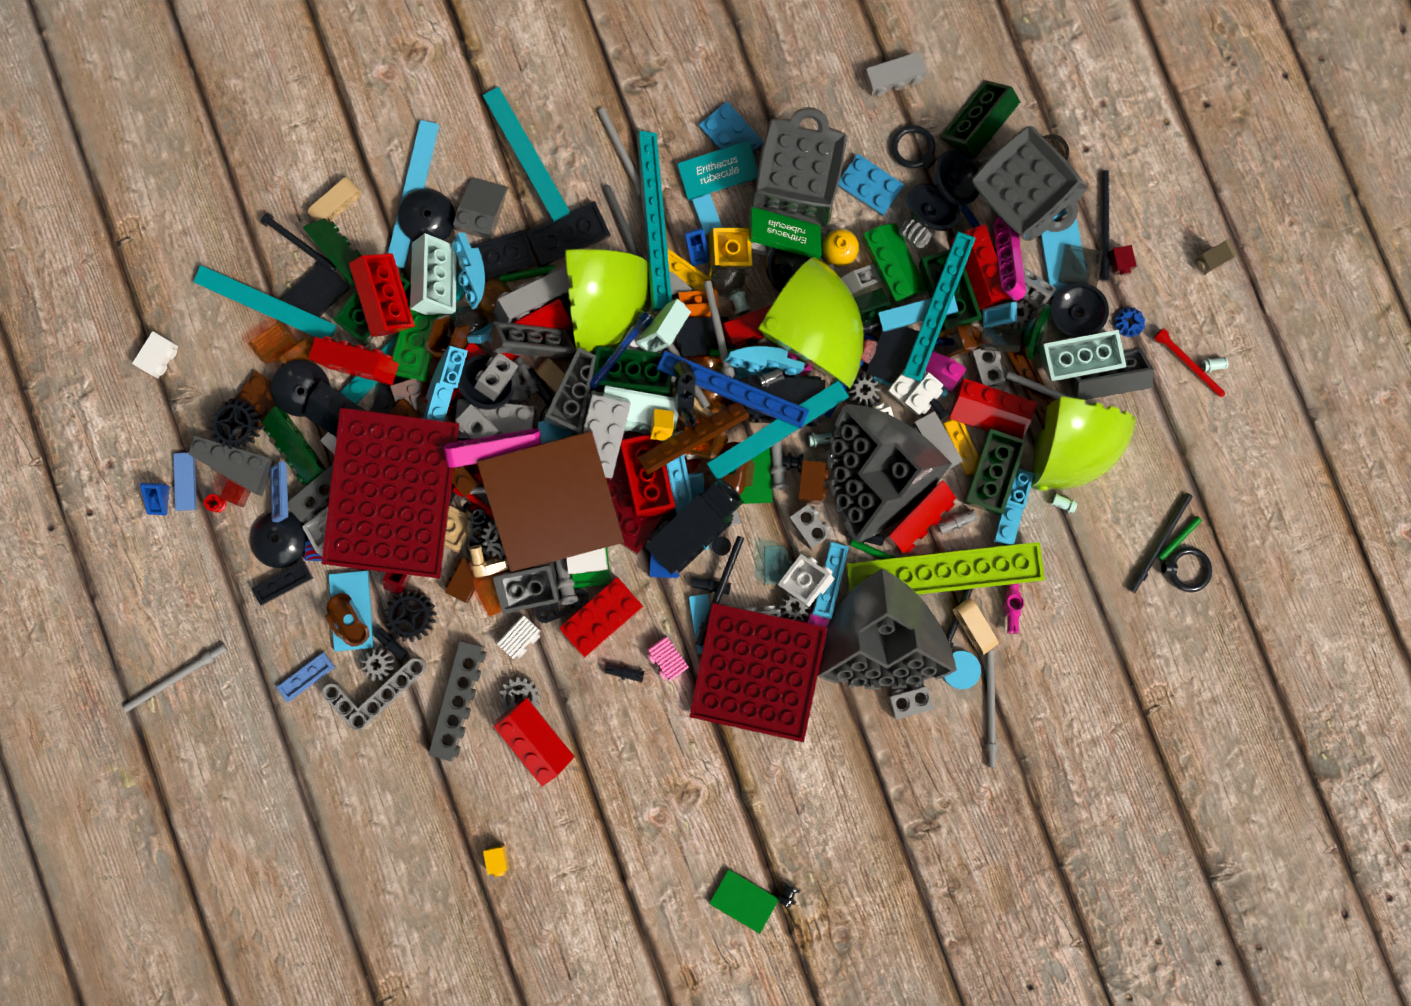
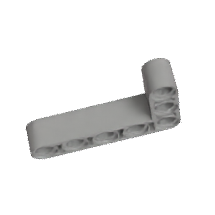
M421 658L409 660L361 706L338 683L327 684L323 688L322 695L352 729H364L426 672L427 663ZM416 661L421 664L419 672L413 670V664ZM401 675H404L407 678V682L404 686L400 685L398 682V679ZM331 687H335L337 690L335 697H332L329 693ZM387 688L392 691L390 699L384 696V691ZM345 701L349 702L350 709L348 712L344 711L342 708V705ZM372 702L378 705L375 713L370 710ZM358 715L363 718L361 726H358L355 722Z

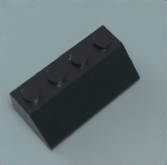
M320 381L309 397L304 416L337 438L340 408L367 410L323 381Z

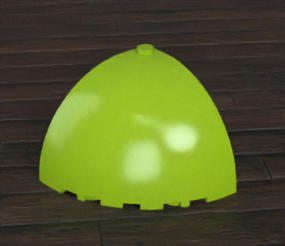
M566 250L576 350L580 347L596 355L597 346L617 348L631 326L641 329L646 319V312H648L650 303L648 262L639 256L618 251Z
M813 257L805 262L787 283L759 327V330L765 338L795 354L801 361L836 381L839 380L841 384L850 389L859 371L863 354L864 331L858 305L845 282L827 264Z
M1068 397L1058 398L1047 406L1045 429L1036 434L1032 468L1034 476L1031 487H1036L1037 491L1071 489L1100 478L1116 465L1127 450L1135 430L1136 417L1127 411L1120 413V409L1113 406H1107V409H1105L1103 404L1097 402L1086 405L1085 400Z

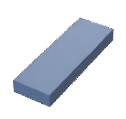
M188 453L173 454L175 511L197 510L195 458Z
M281 461L270 468L272 522H280L288 517L287 464Z
M322 652L276 688L288 703L336 666L327 654Z

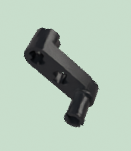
M679 361L673 367L676 376L675 408L679 416L683 418L685 426L690 427L688 423L690 422L691 427H693L697 423V419L693 414L696 377L689 363Z
M471 501L470 503L466 502L463 505V511L468 515L466 552L471 558L469 548L474 545H481L483 558L486 561L489 558V552L486 551V545L482 544L486 539L481 537L483 533H486L483 530L487 526L486 513ZM475 530H479L480 533H477L478 536L475 537L473 533H476Z

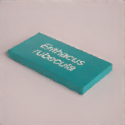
M749 140L678 163L688 200L752 181L758 177V168Z

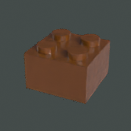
M803 460L798 503L821 505L822 500L825 501L827 487H824V482H827L829 476V468H826V463Z

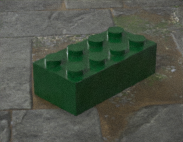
M951 249L924 257L919 262L930 299L933 297ZM965 267L954 294L958 312L946 315L941 328L942 332L956 325H974L982 320V315Z
M994 429L986 431L963 504L996 515L1004 514L1027 441Z

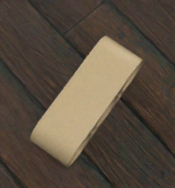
M345 177L308 209L307 213L314 221L325 218L330 223L357 200L362 192L349 177Z
M549 357L535 370L557 393L566 373Z
M968 598L953 609L954 615L980 655L986 654L998 645L996 636L972 599Z

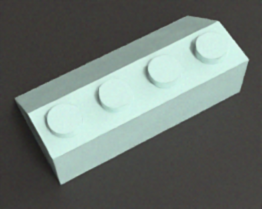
M426 233L412 242L410 309L425 315L453 314L456 312L457 255L452 249V244Z
M1119 330L1045 343L1038 348L1042 367L1051 382L1127 367Z
M605 386L603 393L627 398L631 402L624 431H635L645 435L651 434L654 409L674 411V433L679 415L675 408V398Z

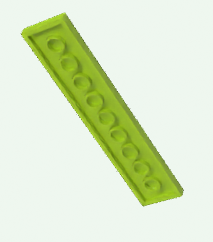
M1040 542L847 564L850 592L865 579L881 569L902 580L918 595L1045 581Z

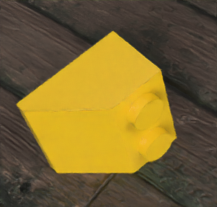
M713 228L708 233L710 270H732L752 266L749 228Z

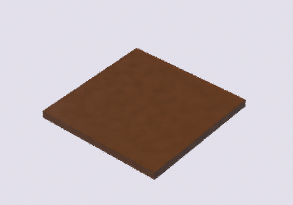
M593 430L477 461L511 572L624 543Z

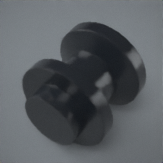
M788 452V456L784 455L783 466L786 467L787 471L791 468H797L798 472L801 473L804 454L801 453L799 457L792 456L791 452Z
M783 882L782 886L785 889L783 894H778L777 896L780 899L779 903L787 907H791V904L796 905L794 896L796 893H800L801 889Z

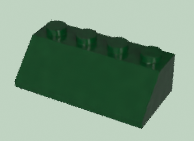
M985 80L940 137L955 150H960L970 158L975 159L1021 101L1012 86Z
M324 218L302 227L350 284L357 289L349 263L362 255L357 249L353 251L349 247L352 243L345 235L341 237L337 233L340 229L333 221L329 223Z
M400 275L404 292L407 296L411 291V283ZM356 289L333 318V321L367 346L374 337H371Z
M596 347V360L592 379L593 390L604 391L605 386L670 397L672 376L657 370L663 353Z
M277 406L273 407L262 421L265 426L263 430L270 438H274L276 441L275 447L280 453L283 452L287 457L285 461L291 469L295 468L298 473L296 474L298 480L302 484L309 485L326 470V467L290 416L283 409Z

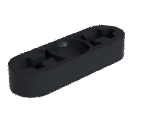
M582 589L575 590V596H577V593L585 595V598H583L584 602L580 603L577 601L573 603L575 605L574 608L569 604L565 612L558 610L557 604L559 602L541 606L536 612L538 621L549 623L585 606L589 601L588 593ZM553 605L558 615L554 616V613L548 615V620L541 618L542 610L550 611L552 610L550 606Z

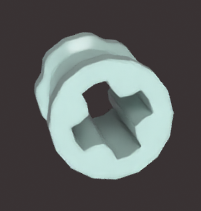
M745 291L735 293L729 297L733 301L736 310L735 315H742L751 310L745 299Z

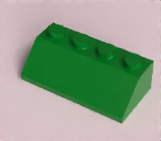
M896 223L882 225L863 234L861 240L872 263L876 267L893 306L928 291L904 239L899 234Z

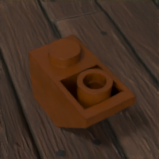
M463 558L462 561L459 560L454 567L456 572L453 578L450 577L447 580L445 593L464 603H469L477 588L470 561Z

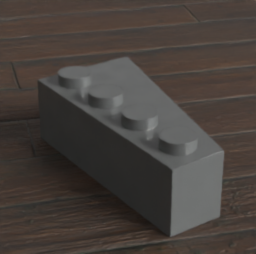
M578 347L543 421L572 435L582 432L596 355Z
M194 436L188 453L260 496L264 494L270 475V468L274 463V460L234 447L229 449L228 445L222 447L221 443Z

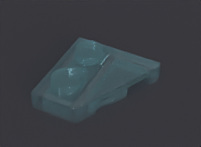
M764 546V585H778L793 565L784 546Z

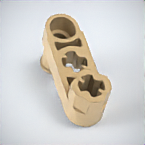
M474 545L469 548L473 562L471 567L474 577L487 576L510 569L506 556L502 559L498 557L484 561L481 545Z

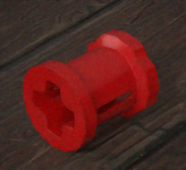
M209 494L204 499V506L209 511L220 513L226 509L227 502L222 496Z

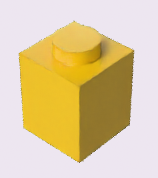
M654 409L651 418L650 439L667 441L671 439L674 429V411Z
M505 845L485 849L483 853L487 875L493 874V877L505 875V871L509 869Z

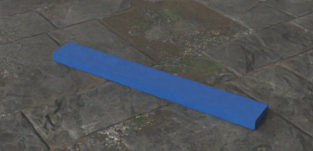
M664 351L657 370L676 377L673 367L679 361H686L690 364L695 374L696 386L802 429L809 409Z

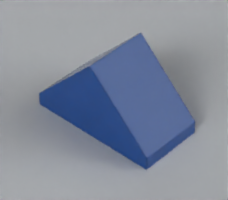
M699 228L684 232L685 243L692 266L710 262L704 229Z
M141 482L140 488L147 515L166 516L170 486L160 483Z
M651 554V578L678 579L680 577L676 571L671 575Z

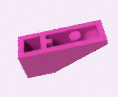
M932 352L925 371L933 375L943 384V387L952 392L962 379L967 368L952 358Z

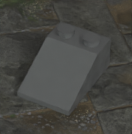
M472 177L455 216L453 226L456 231L465 232L466 234L487 240L493 239L508 187Z
M553 562L515 572L507 571L493 576L502 614L560 601L561 591L557 587L558 579Z

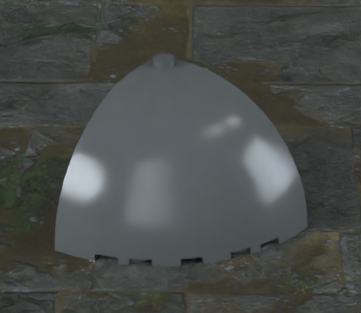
M845 405L835 423L836 430L834 436L830 438V443L832 444L831 453L828 454V468L831 474L829 486L831 494L835 496L836 510L841 513L845 521L843 523L856 542L866 540L882 532L906 515L934 488L952 465L943 453L918 431L887 413L866 406Z
M881 569L855 587L835 611L827 626L828 629L818 677L835 684L839 681L848 683V687L852 688L854 686H865V689L880 690V686H892V689L906 688L907 684H924V680L933 677L936 680L957 671L947 637L926 603L906 583L886 570Z

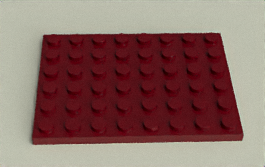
M340 408L321 564L441 578L454 467L447 466L443 447L449 443L458 442L460 423Z

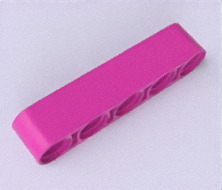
M998 217L994 222L1001 288L1011 299L1017 301L1023 298L1026 293L1019 234L1001 217Z
M532 428L449 443L443 448L447 466L459 467L475 464L478 460L542 444L540 430Z

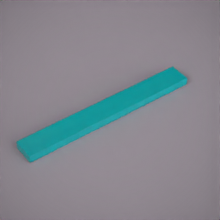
M500 87L484 94L483 97L552 220L556 221L569 214L570 210Z
M957 231L902 376L921 383L976 239L975 237Z
M200 265L193 282L318 338L323 339L324 336L332 338L337 325L202 265Z
M839 380L799 405L809 409L803 426L849 398ZM777 419L707 463L718 481L800 428Z

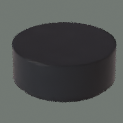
M723 536L717 537L712 543L713 552L719 556L728 554L731 549L729 539Z

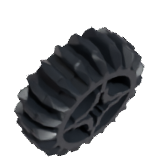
M231 398L228 402L222 401V407L219 405L215 406L218 412H211L215 417L214 419H209V422L213 423V426H210L209 429L215 431L211 436L217 437L215 442L222 443V447L228 445L229 449L234 447L241 450L243 446L249 448V442L255 443L253 437H259L260 434L256 432L263 428L258 426L262 419L256 418L260 413L254 411L256 408L254 405L249 406L248 401L243 402L239 398L235 401ZM233 410V412H231L230 417L224 420L226 415ZM242 411L246 414L248 423L244 421ZM237 422L238 424H242V426L235 427L234 425H230L229 423ZM223 426L228 429L229 437L225 434ZM247 429L246 433L238 439L241 432Z
M406 590V596L403 592L399 593L400 599L397 596H393L392 599L395 603H387L391 609L384 610V612L389 613V616H385L384 620H390V623H387L385 626L393 627L389 631L390 634L397 631L396 639L402 636V641L406 642L409 636L410 642H414L416 636L418 640H422L421 633L424 636H428L429 634L426 629H434L429 624L430 622L436 623V620L431 619V616H436L437 612H431L435 605L428 606L431 598L424 600L426 594L422 593L418 597L419 592L417 590L413 592V595L411 590ZM408 600L419 602L423 608L414 610L409 605ZM402 604V615L396 619L397 609ZM409 610L410 613H416L412 616V621L411 619H404L409 615ZM425 613L424 623L418 628V618ZM407 622L412 627L413 632L404 631L398 624Z

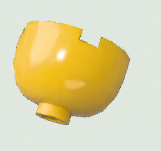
M847 229L831 231L822 242V256L829 265L833 264L834 267L849 266L855 261L859 252L857 237Z

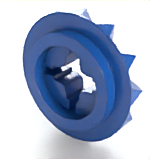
M1126 307L1117 313L1115 327L1121 335L1134 337L1143 331L1146 318L1142 315V311L1137 310L1136 307ZM1132 316L1133 321L1136 324H1132L1129 327V322H1127L1125 319H1129Z

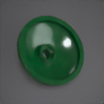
M1049 304L1038 308L1031 315L1028 322H1024L1022 325L1021 333L1024 334L1023 348L1029 360L1034 359L1044 336L1051 309Z

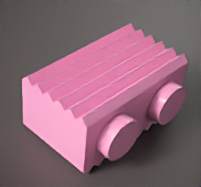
M667 636L647 649L650 652L647 654L648 658L653 664L657 662L661 668L658 672L664 680L668 678L671 681L689 668Z

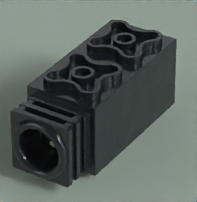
M748 375V379H735L796 405H801L825 389L826 380H821L819 376L791 375L790 378L784 377L783 380L770 384L768 388L760 386L759 376ZM726 398L725 408L735 402ZM743 405L749 414L747 419L751 423L771 424L777 420ZM824 414L817 417L805 426H817V424H821L822 420L824 419Z
M721 478L712 487L703 491L702 494H698L676 517L673 515L668 518L647 538L649 543L645 547L671 575L675 571L680 573L705 550V547L710 545L732 524L730 520L734 517L733 513L744 501L737 491Z

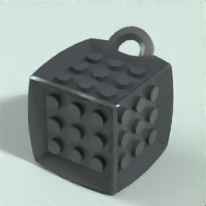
M813 107L797 110L791 119H772L768 125L761 153L757 187L752 207L825 227L831 219L832 205L842 172L847 141L846 134L830 128L825 114ZM806 118H812L817 122L818 130L800 127V123Z
M1027 126L1012 137L981 167L971 181L992 209L1021 235L1025 241L1035 239L1046 230L1060 232L1069 228L1078 215L1076 203L1088 189V184L1081 179L1062 155L1038 133L1034 126ZM1066 207L1068 213L1065 219L1060 222H1054L1052 219Z

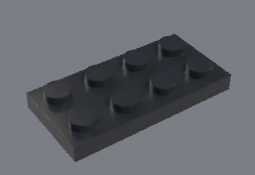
M595 201L571 211L556 221L551 220L526 231L542 267L566 257V250H582L611 237Z

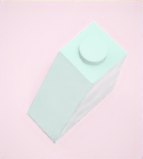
M678 299L666 304L639 336L636 343L647 352H656L670 346L691 311Z

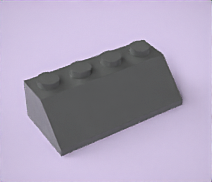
M493 321L488 338L492 352L499 354L511 353L518 356L531 355L533 357L565 359L577 351L566 329Z
M1141 348L1123 351L1126 368L1070 378L1071 388L1076 399L1081 400L1153 388L1154 368Z

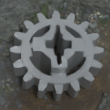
M517 677L516 682L510 679V685L503 684L505 691H499L503 695V698L498 699V701L503 702L500 708H506L507 712L519 703L516 701V694H523L522 699L529 698L528 694L530 691L532 693L533 705L540 706L537 699L541 698V695H536L539 688H533L534 681L528 684V678H525L523 682L520 677ZM516 685L525 686L522 690L513 688ZM508 694L511 696V703H510V704H508V701H507V695H508Z

